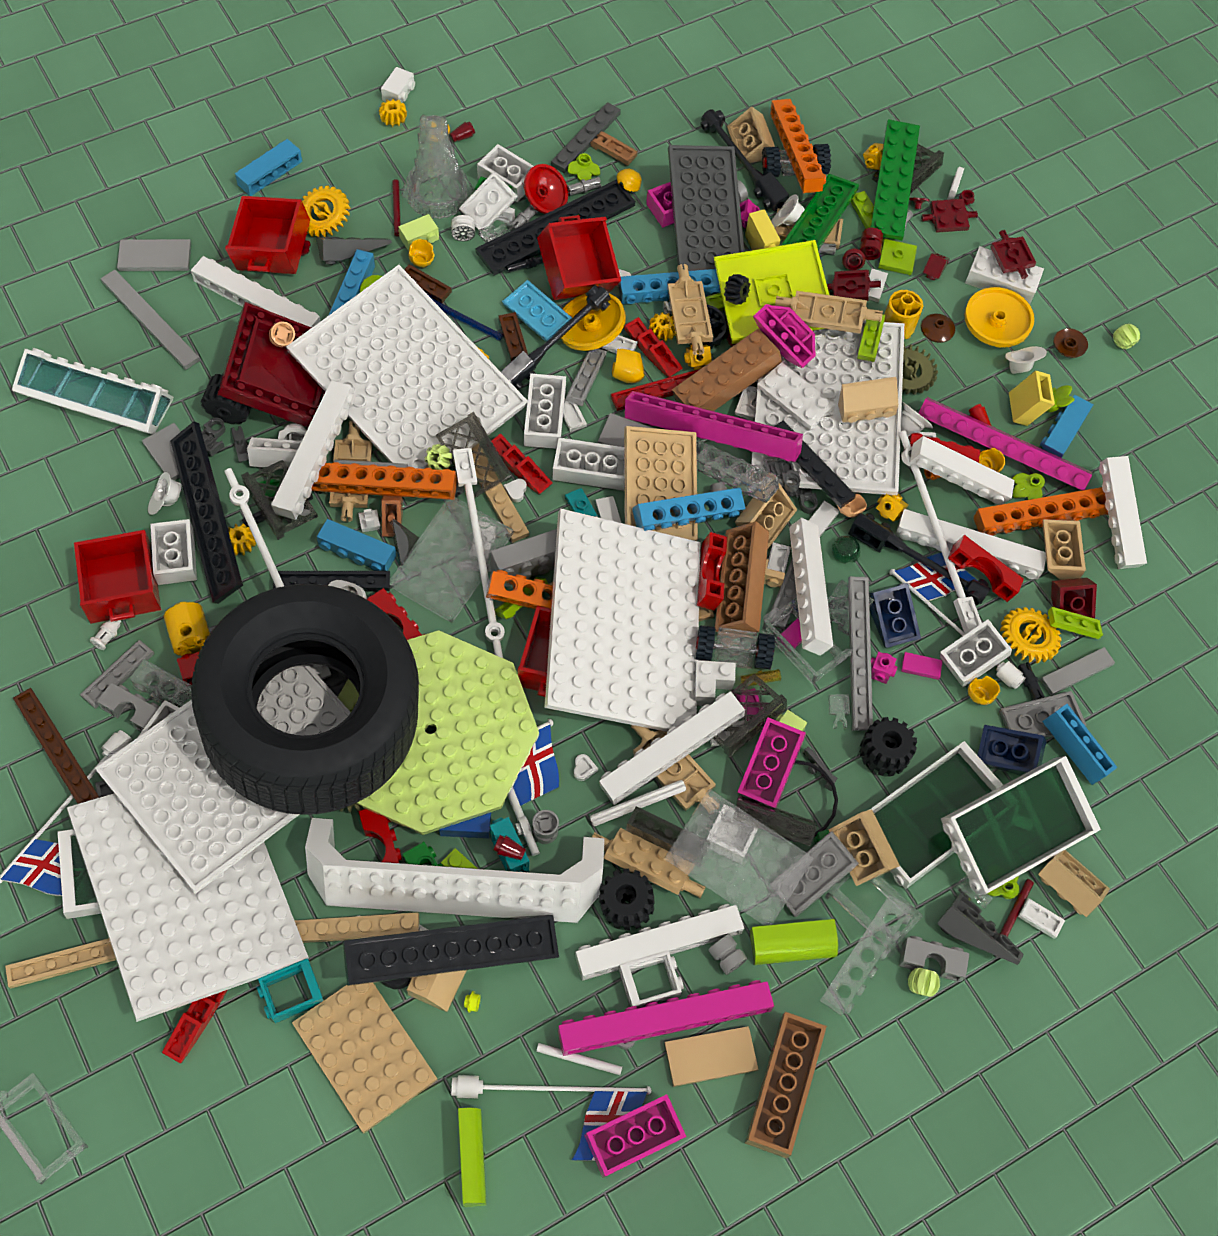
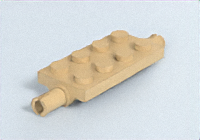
M682 264L677 266L678 281L669 283L667 286L677 343H692L693 354L697 355L698 350L699 355H702L704 353L702 342L713 341L702 281H694L689 276L687 264H684V269Z
M796 291V296L792 298L776 296L775 306L790 307L807 326L860 334L865 319L881 322L883 310L867 309V300Z
M352 421L349 422V433L346 438L335 440L333 462L335 459L370 462L372 460L373 443L363 440L359 436L360 429L356 425L354 427ZM330 492L329 504L330 507H342L340 519L346 522L348 517V522H351L353 520V508H368L369 494Z
M631 725V728L642 738V743L633 750V753L635 754L640 749H647L651 746L650 744L658 737L663 738L667 735V732L661 730L654 732L646 727ZM689 754L655 777L663 787L683 780L686 790L672 797L685 811L696 802H699L709 815H712L720 807L708 795L716 787V784Z
M622 828L619 829L615 838L611 840L596 832L592 836V838H604V859L624 869L629 868L632 873H634V870L640 872L641 877L645 875L650 882L679 895L680 891L683 892L685 890L701 898L706 886L689 879L690 877L688 876L694 863Z

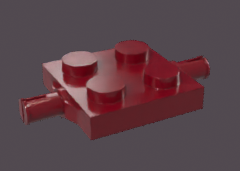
M964 199L931 201V214L921 215L922 221H932L936 233L967 231L970 227L968 218L978 217L977 211H967Z
M1001 230L999 235L1002 240L993 242L990 248L1003 274L1018 271L1021 279H1026L1028 274L1025 269L1035 267L1037 262L1023 236L1012 238L1008 236L1006 230Z
M869 270L834 272L833 282L827 284L828 290L833 291L834 296L869 301L871 288H881V280L870 281Z

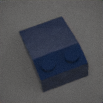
M899 583L869 591V610L885 648L921 639L908 583Z
M984 725L977 756L986 766L1022 776L1042 765L1046 739L1043 735ZM1039 774L1032 778L1039 779Z

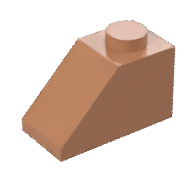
M383 495L382 537H396L393 522L402 529V496Z

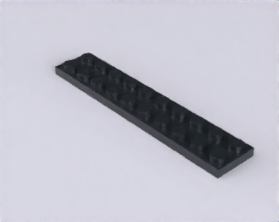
M616 179L475 248L476 254L493 276L505 271L506 266L523 262L524 259L541 253L537 237L549 223L559 222V217L579 215L580 219L606 217L608 220L634 207L636 201L623 188L621 183H617Z
M193 421L170 442L212 603L219 604L241 588L243 583L200 424Z
M553 915L343 941L347 986L559 958Z

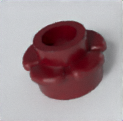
M971 190L962 191L958 199H964L965 205L973 204L975 201L974 193Z

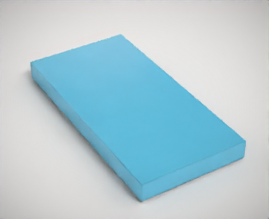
M528 280L502 301L507 309L512 313L516 312V316L545 342L572 319L570 315Z

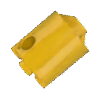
M910 290L894 292L890 296L884 314L886 315L884 322L904 323V339H909L915 331L923 309L922 299L918 294Z
M177 603L169 608L163 617L173 651L182 657L188 653L200 652L210 631L203 608L199 603Z

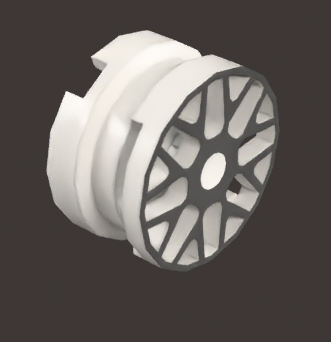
M458 215L452 219L451 234L454 239L469 241L475 236V223L472 217Z

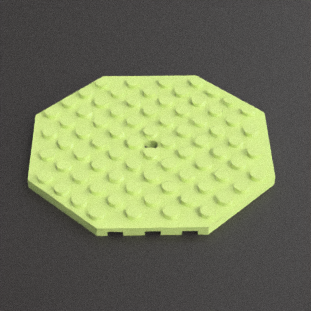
M439 630L407 640L416 661L419 679L418 720L410 750L398 770L381 788L356 803L365 809L389 818L390 821L403 827L406 826L415 830L416 833L421 835L501 809L534 743L539 737V730L514 663ZM348 679L338 699L352 712L358 701L359 694L355 686ZM428 725L437 728L435 733L428 734L425 732Z

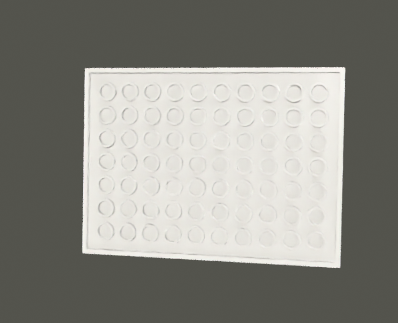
M400 265L393 268L286 346L287 351L325 392L331 380L352 386L356 398L354 404L348 410V417L390 463L408 464V467L418 469L429 468L424 458L427 456L426 451L429 447L432 448L435 444L445 445L450 449L449 453L452 454V457L453 450L472 449L526 407L528 400ZM454 458L450 459L451 464L454 463Z
M863 321L861 334L832 329L814 330L816 356L805 367L800 368L790 363L782 355L781 359L786 366L835 403V408L814 428L809 430L757 388L755 422L774 427L784 420L795 432L803 434L802 440L853 492L898 495L899 432H901L905 324L884 322L875 362L857 359L866 321ZM768 372L766 375H764L763 377H761L760 379H758V383H759L765 376H767L770 372ZM890 377L897 378L898 409L896 415L879 417L872 420H858L853 423H842L838 407L842 384ZM752 452L750 484L766 485L769 483H780L783 486L781 476L774 475L772 478L767 479L763 466L764 460L767 459L768 463L778 461V458ZM796 461L792 462L794 471L799 472L801 479L799 488L822 489ZM794 479L787 480L789 485L797 484Z
M565 509L559 510L545 708L666 732L674 726L679 727L688 716L696 715L695 664L696 641L699 629L697 597L701 542L652 530L644 531L643 528Z
M308 664L288 668L276 675L263 689L257 704L258 712L270 725L294 735H315L326 732L338 726L351 713ZM192 700L95 768L195 894L300 815L278 812L262 807L237 793L225 782L226 780L220 777L204 750L193 713Z
M115 793L67 807L136 1022L248 983L304 959H309L264 842L195 894Z

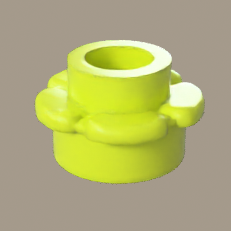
M472 991L470 995H466L464 1007L467 1008L469 1013L471 1011H478L481 995L475 994V991Z

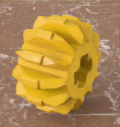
M394 98L392 101L386 99V103L382 102L381 107H379L381 121L385 122L386 126L389 124L392 127L394 125L400 126V123H404L405 118H407L405 104L401 103L400 100L395 101Z
M663 312L660 315L655 313L654 318L650 320L649 329L651 328L659 340L663 339L665 342L667 338L672 340L676 336L673 316L670 317L669 313L666 315Z
M235 523V528L228 527L234 554L237 556L241 552L244 556L245 551H252L251 547H255L256 542L249 527L246 528L244 523L238 527Z

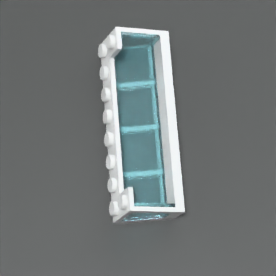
M33 348L32 351L24 350L11 390L151 435L156 433L174 398L168 394V390L162 389L160 386L149 385L143 382L140 385L134 384L135 380L124 377V380L118 379V375L107 372V375L101 373L102 370L91 367L90 370L85 369L83 364L74 362L72 365L68 363L67 359L57 357V360L51 358L52 355Z

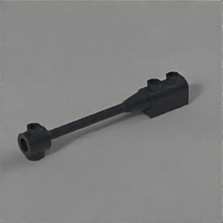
M713 109L706 111L701 118L702 122H700L704 131L709 130L711 133L717 132L727 146H734L735 156L749 172L755 189L753 192L757 198L762 196L764 199L762 203L765 209L771 208L774 212L778 208L781 209L789 198L787 191L771 172L763 175L750 164L722 129L725 117L721 110L715 112Z
M594 285L585 294L587 296V305L545 344L529 355L524 351L521 352L501 371L517 390L523 386L521 382L525 378L527 380L530 379V373L536 374L534 370L546 354V351L591 310L599 311L601 309L603 312L610 306L608 301L611 300V297L603 287Z
M860 513L853 522L848 535L879 553L884 547L903 552L951 580L949 571L946 568L906 546L893 533L888 523L883 522L880 524L876 522L875 517L870 513L865 515ZM959 577L966 597H973L975 606L982 604L991 589L988 587L987 581L984 579L966 581Z

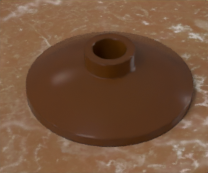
M935 313L923 319L921 330L927 339L943 343L952 339L955 334V325L949 317Z
M1062 329L1056 333L1053 340L1056 350L1069 358L1080 357L1088 349L1087 338L1075 329Z

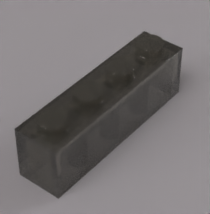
M637 806L626 827V831L692 862L700 867L710 845L709 841Z

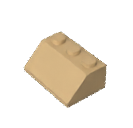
M750 107L727 126L732 141L750 163L762 161L764 147H775L763 114L753 107Z
M890 377L842 384L838 402L842 423H853L858 420H872L879 417L896 415L898 409L897 378Z
M769 483L761 486L735 523L739 527L756 521L769 531V549L795 514L797 508L780 483Z
M1043 519L1048 571L1060 580L1081 578L1086 571L1080 521Z
M872 809L861 812L829 829V832H834L859 863L849 872L856 886L900 866Z
M1066 850L1053 856L1038 873L1044 884L1053 887L1061 899L1067 900L1073 905V909L1077 913L1083 914L1085 917L1103 901L1110 890L1108 886Z
M467 970L412 977L407 988L408 995L448 1012Z

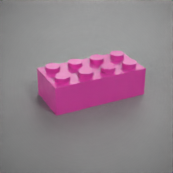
M671 182L647 191L646 205L662 228L674 223Z
M767 717L738 793L777 808L806 732Z
M666 1094L586 1133L584 1136L602 1178L685 1138L686 1134Z

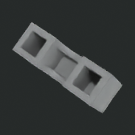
M112 682L97 700L102 710L116 718H119L125 710H135V714L130 719V722L135 729L141 732L160 707L155 703L149 704L145 702L146 699L137 693L133 695L125 686L121 684L117 686Z
M917 936L907 937L903 942L899 962L900 967L912 970L923 968L925 959L933 958L941 966L940 977L961 982L966 978L969 953L963 952V949L959 947H944L942 943L935 941L925 942Z

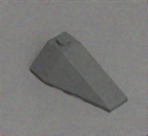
M316 237L319 256L321 260L325 261V264H336V261L353 257L357 249L368 252L391 244V239L388 238L361 239L349 237L344 239L339 237Z
M960 893L937 924L941 930L958 940L1018 965L1024 954L1007 936L999 935L995 928L996 925L991 920L986 921L980 915L982 910Z

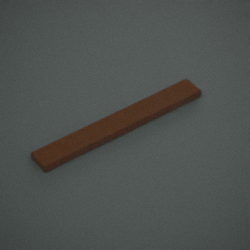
M32 688L13 697L77 804L100 798Z

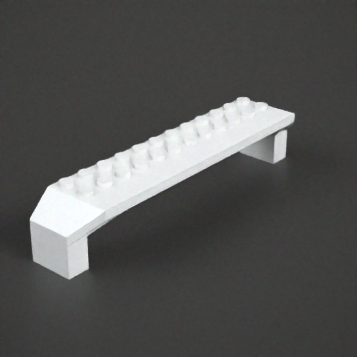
M312 818L305 850L308 876L326 906L514 919L553 915L554 921L578 923L600 895L599 889L602 884L604 838L584 837L582 860L560 875L346 860L335 849L333 819Z

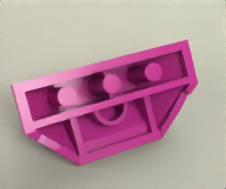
M766 304L753 316L760 331L779 349L780 354L790 363L803 368L816 356L815 333L790 307Z

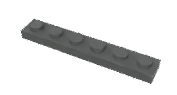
M607 102L551 161V166L565 173L570 162L576 161V158L591 146V141L597 138L601 131L604 132L621 114V109Z

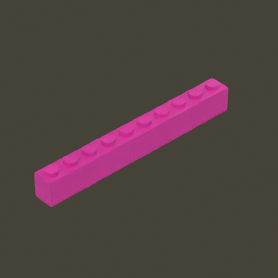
M632 391L625 399V418L636 422L658 426L666 430L696 432V437L700 439L712 440L716 443L747 449L751 452L766 454L767 456L781 458L786 461L795 462L801 453L803 434L635 391Z
M929 397L924 400L918 413L931 422L988 448H996L1002 454L1082 491L1085 490L1092 477V472Z
M755 980L748 983V986L743 987L740 984L728 987V990L724 991L713 989L705 995L694 993L681 1000L678 997L666 1000L667 1003L662 1004L651 1002L643 1008L632 1006L619 1013L608 1011L604 1013V1016L600 1017L589 1015L584 1017L582 1021L577 1022L573 1019L563 1021L562 1025L558 1026L563 1056L620 1043L771 1012L774 1008V1003L768 981L761 983V980Z

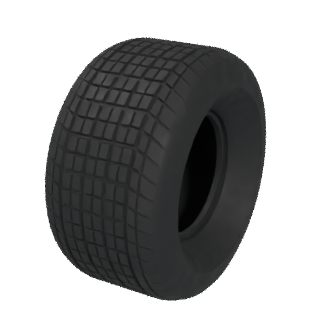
M321 584L287 585L262 592L244 601L230 611L210 632L211 635L209 634L205 640L194 667L193 685H191L192 708L201 741L209 761L220 777L226 780L225 782L237 793L262 807L274 811L300 815L321 814L346 808L367 798L381 788L401 766L410 750L417 727L419 699L418 670L412 649L397 624L378 606L355 593L333 586ZM303 664H319L339 671L352 682L359 694L354 709L338 726L323 733L294 735L276 729L260 715L257 710V704L263 689L269 681L288 668Z

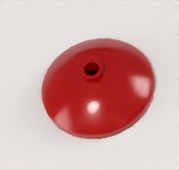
M538 164L527 172L524 179V190L528 201L536 210L547 214L567 203L568 187L565 179L557 169L547 164Z

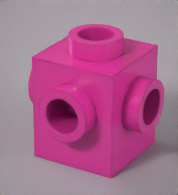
M749 199L740 203L741 222L745 229L749 213L760 211L759 207Z
M878 652L876 658H871V679L887 684L890 676L894 677L898 667L895 666L897 658L892 657L888 653Z

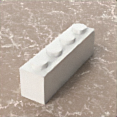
M251 437L247 447L249 466L289 469L302 441Z

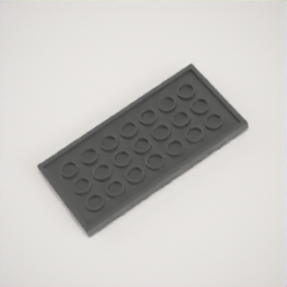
M669 145L668 158L678 265L682 264L684 269V264H687L688 271L715 269L714 257L744 252L734 146Z

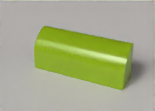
M835 919L752 927L749 932L754 965L837 957L838 954Z
M458 1108L463 1206H484L487 1203L481 1109Z

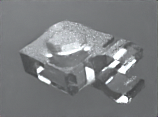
M967 874L955 885V888L969 901L975 898L982 908H985L992 900L988 894H976L971 889Z

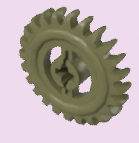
M904 344L902 392L905 391L908 395L912 392L913 395H916L917 392L923 393L924 390L928 391L929 387H932L937 380V364L933 365L935 359L929 360L930 353L924 356L925 349L919 353V346L913 351L911 344L908 350H906ZM918 368H920L921 376L919 378L916 376Z

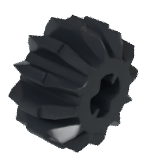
M741 274L729 276L724 288L726 301L735 305H741L743 302H746L750 291L749 278Z

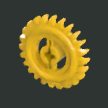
M329 185L325 186V188L320 186L319 190L313 188V192L308 191V196L304 195V200L302 201L310 218L307 234L309 232L310 236L313 237L315 233L316 237H320L321 233L323 237H326V232L328 231L333 236L332 229L339 232L337 225L344 227L341 221L348 222L344 215L350 216V213L346 210L351 209L348 205L349 200L340 189H336V187L330 188ZM320 201H330V202H332V203H333V207H334V208H333V212H332V210L330 209V207L327 205V203H325V202H320ZM313 208L320 221L312 218L311 212Z
M1023 607L1022 609L1016 608L1015 611L1011 610L1009 614L1005 615L1004 620L1001 622L1000 632L1005 631L1001 636L1003 638L1007 637L1005 641L1011 643V649H1016L1014 656L1022 653L1021 660L1028 656L1029 663L1035 657L1037 664L1041 659H1043V663L1048 659L1051 660L1058 653L1061 647L1060 642L1062 641L1059 636L1061 633L1059 630H1056V627L1050 626L1047 614L1042 615L1040 610L1035 612L1034 608L1028 610L1027 607ZM1030 623L1020 634V625ZM1035 627H1037V629L1035 630V632L1031 635V637H1030V638L1028 639V641H1027L1026 639L1029 637V635L1032 633V631L1035 629ZM1042 632H1043V634H1044V641H1043V643L1036 645L1035 643H1036V642L1038 641V639L1041 637Z

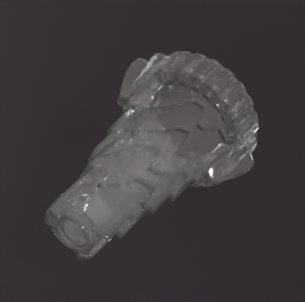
M422 115L420 118V133H418L419 149L416 150L417 158H414L415 166L406 177L402 196L407 198L408 204H410L415 212L422 214V216L429 214L433 219L447 218L461 211L459 208L469 198V195L473 193V187L463 169L458 166V160L455 159L454 146L450 142L446 118L437 115Z

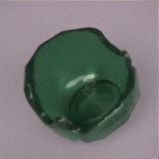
M848 535L841 536L832 544V554L835 559L844 564L851 561L855 563L860 557V544L853 537Z

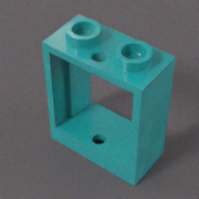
M509 817L505 819L498 818L490 825V839L494 846L500 835L504 837L507 835L522 846ZM526 852L521 861L498 855L505 871L529 873L530 861Z
M308 958L258 978L260 986H257L261 999L265 998L267 1006H264L268 1019L272 1018L275 1023L311 1009L324 1001ZM303 972L313 998L277 1013L268 986Z

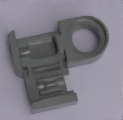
M212 418L203 425L202 435L207 453L211 457L225 447L222 440L220 442L216 441L226 430L224 422L220 418ZM215 424L221 425L219 430L211 429Z
M778 458V461L767 463V459L764 460L763 466L767 479L772 478L774 475L781 476L783 487L787 491L794 492L798 490L801 481L799 472L794 471L793 461L784 462V459ZM794 479L797 484L789 485L787 480Z
M782 486L789 498L790 496H796V498L799 496L800 509L804 513L811 514L816 510L818 504L816 493L812 494L810 488H798V490L790 492ZM811 501L814 506L808 508L804 505V502Z

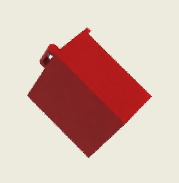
M254 196L241 197L229 242L225 246L236 270L296 274L310 224V218L302 200Z
M579 215L559 217V222L549 223L537 237L553 300L578 297L586 294L594 285L597 287L601 286L610 293L622 281L609 236L606 217L580 219Z
M145 530L74 542L80 606L90 624L108 620L111 622L134 618L135 615L161 610L158 584L153 575L152 545Z
M537 606L520 666L518 667V677L523 688L536 690L539 696L545 697L551 609Z

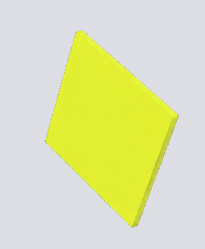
M816 240L714 257L732 344L740 342L758 329L753 316L766 304L775 306L776 296L792 298L796 296V291L829 295ZM733 274H741L749 278V297L741 305H735L726 301L724 296L726 282L729 276ZM808 326L812 331L825 329Z

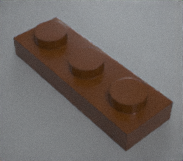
M409 264L404 269L423 291L434 300L443 303L452 293L451 287Z
M516 312L498 315L511 362L523 351L528 355Z

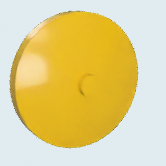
M990 287L976 292L969 299L964 312L965 323L969 331L978 340L995 347H1012L1020 344L1029 336L1034 326V313L1029 303L1018 293L1005 288Z
M583 294L576 297L563 310L573 318L587 305V296ZM609 294L611 300L608 301L610 306L603 312L601 309L599 311L591 310L561 338L563 343L575 350L589 351L601 348L612 342L621 333L626 321V314L621 301L614 295Z

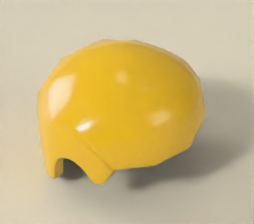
M628 168L617 173V183L620 184L622 182L625 190L632 192L640 190L642 179L637 171Z
M417 239L412 242L409 247L408 256L413 265L426 267L434 260L435 254L433 252V245L423 239Z
M991 448L980 452L979 463L999 473L1005 466V457L1001 451Z
M985 676L982 679H973L967 688L968 695L973 702L981 705L991 704L1000 693L999 684L989 676Z

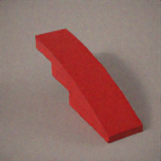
M639 317L624 326L631 339L637 341L639 349L668 378L683 369L664 341H659L651 328L647 329Z
M501 433L487 444L486 447L515 476L523 479L527 486L538 495L553 483L529 456L525 457L516 445L512 446Z
M228 990L192 1002L188 1011L181 1016L162 1053L178 1063H182L208 1025Z

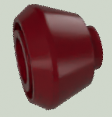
M849 249L842 257L843 266L849 271L860 270L865 264L864 253L859 249Z

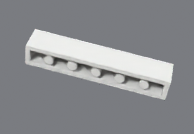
M922 436L913 443L910 462L918 467L924 468L934 475L955 483L995 504L1002 505L1012 499L1013 479L925 436Z
M1128 456L1106 458L1100 462L1099 472L1102 475V489L1106 496L1105 507L1109 514L1108 524L1112 531L1111 542L1115 548V563L1118 569L1140 567L1147 564L1129 458Z

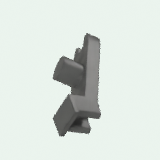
M238 426L239 430L236 431L232 427L238 460L240 463L249 461L243 429L241 426Z
M809 746L806 747L805 751H803L804 755L812 764L824 770L835 784L838 778L829 771ZM808 767V770L811 774H815L817 772V770L813 769L812 767ZM827 781L825 788L832 791V787Z

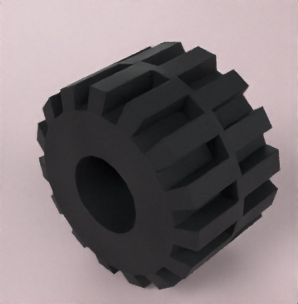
M223 373L222 375L215 374L210 378L201 399L202 408L213 418H220L223 422L229 424H242L247 420L252 407L217 395Z
M883 717L881 721L877 719L869 726L861 741L859 752L860 756H864L862 759L864 765H870V771L873 772L875 769L878 771V775L883 776L884 773H887L888 776H894L895 772L900 774L907 767L917 749V738L912 737L915 732L912 728L909 730L906 728L907 723L903 721L901 724L894 717L892 721H889L888 717Z
M629 868L624 869V873L621 874L616 870L613 872L614 877L607 876L604 879L605 885L601 884L599 889V902L602 913L605 915L609 924L612 922L617 929H620V926H624L625 931L630 930V926L634 925L638 929L641 927V922L647 923L650 920L649 915H653L655 900L652 885L649 884L648 878L645 875L641 877L640 872L634 870L633 874L630 873ZM624 900L631 901V903L627 904Z

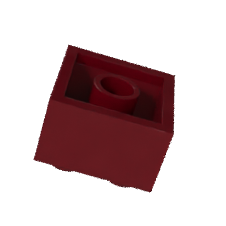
M1088 577L1052 581L1051 601L1053 607L1095 619L1097 584Z

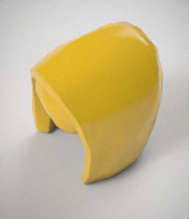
M617 349L616 362H613L612 377L625 383L640 382L645 376L641 354L636 351Z

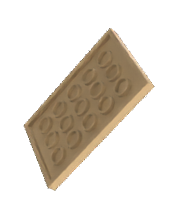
M632 426L624 428L625 524L636 527L632 508L637 504L697 495L696 432ZM687 507L688 512L692 514L691 508ZM670 509V514L675 517L674 511ZM653 512V517L658 520V515ZM695 520L689 521V524L678 526V523L672 524V527L661 529V526L655 527V530H652L693 541L698 540V523H695Z
M374 983L346 985L292 1022L363 1134L438 1081Z

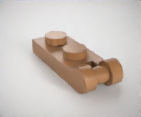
M603 131L590 143L592 148L605 152L627 166L637 157L638 151Z

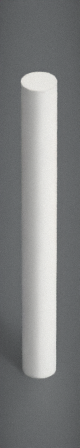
M541 1043L537 1047L536 1052L621 1075L622 1066L579 1054L563 1056L562 1049Z

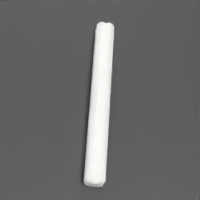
M679 780L590 816L592 825H600L684 792L686 786L683 780Z

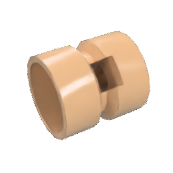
M278 322L269 331V339L276 347H286L295 338L294 328L287 322Z

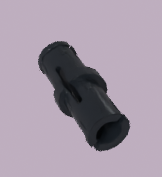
M1026 662V664L1019 665L1018 669L1023 673L1022 676L1025 677L1023 684L1028 688L1032 700L1044 698L1045 696L1038 684L1039 679L1035 677L1030 663Z

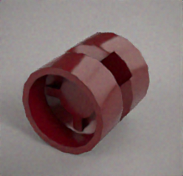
M872 227L862 231L859 250L864 253L865 260H875L881 255L883 232L877 228Z

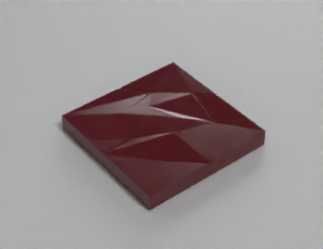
M245 302L240 313L217 395L308 428L325 391L287 351L286 347H276L271 343L269 331L276 323L287 322L294 328L295 338L293 341H295L312 327Z

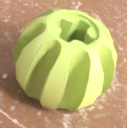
M1132 324L1122 325L1113 334L1114 343L1121 349L1131 348L1140 340L1139 329Z
M435 444L432 448L429 447L426 451L427 456L424 457L425 462L428 463L427 466L434 470L449 468L451 465L450 459H453L452 454L449 453L450 449L441 444Z
M915 968L908 977V986L915 994L932 997L940 988V978L935 971Z

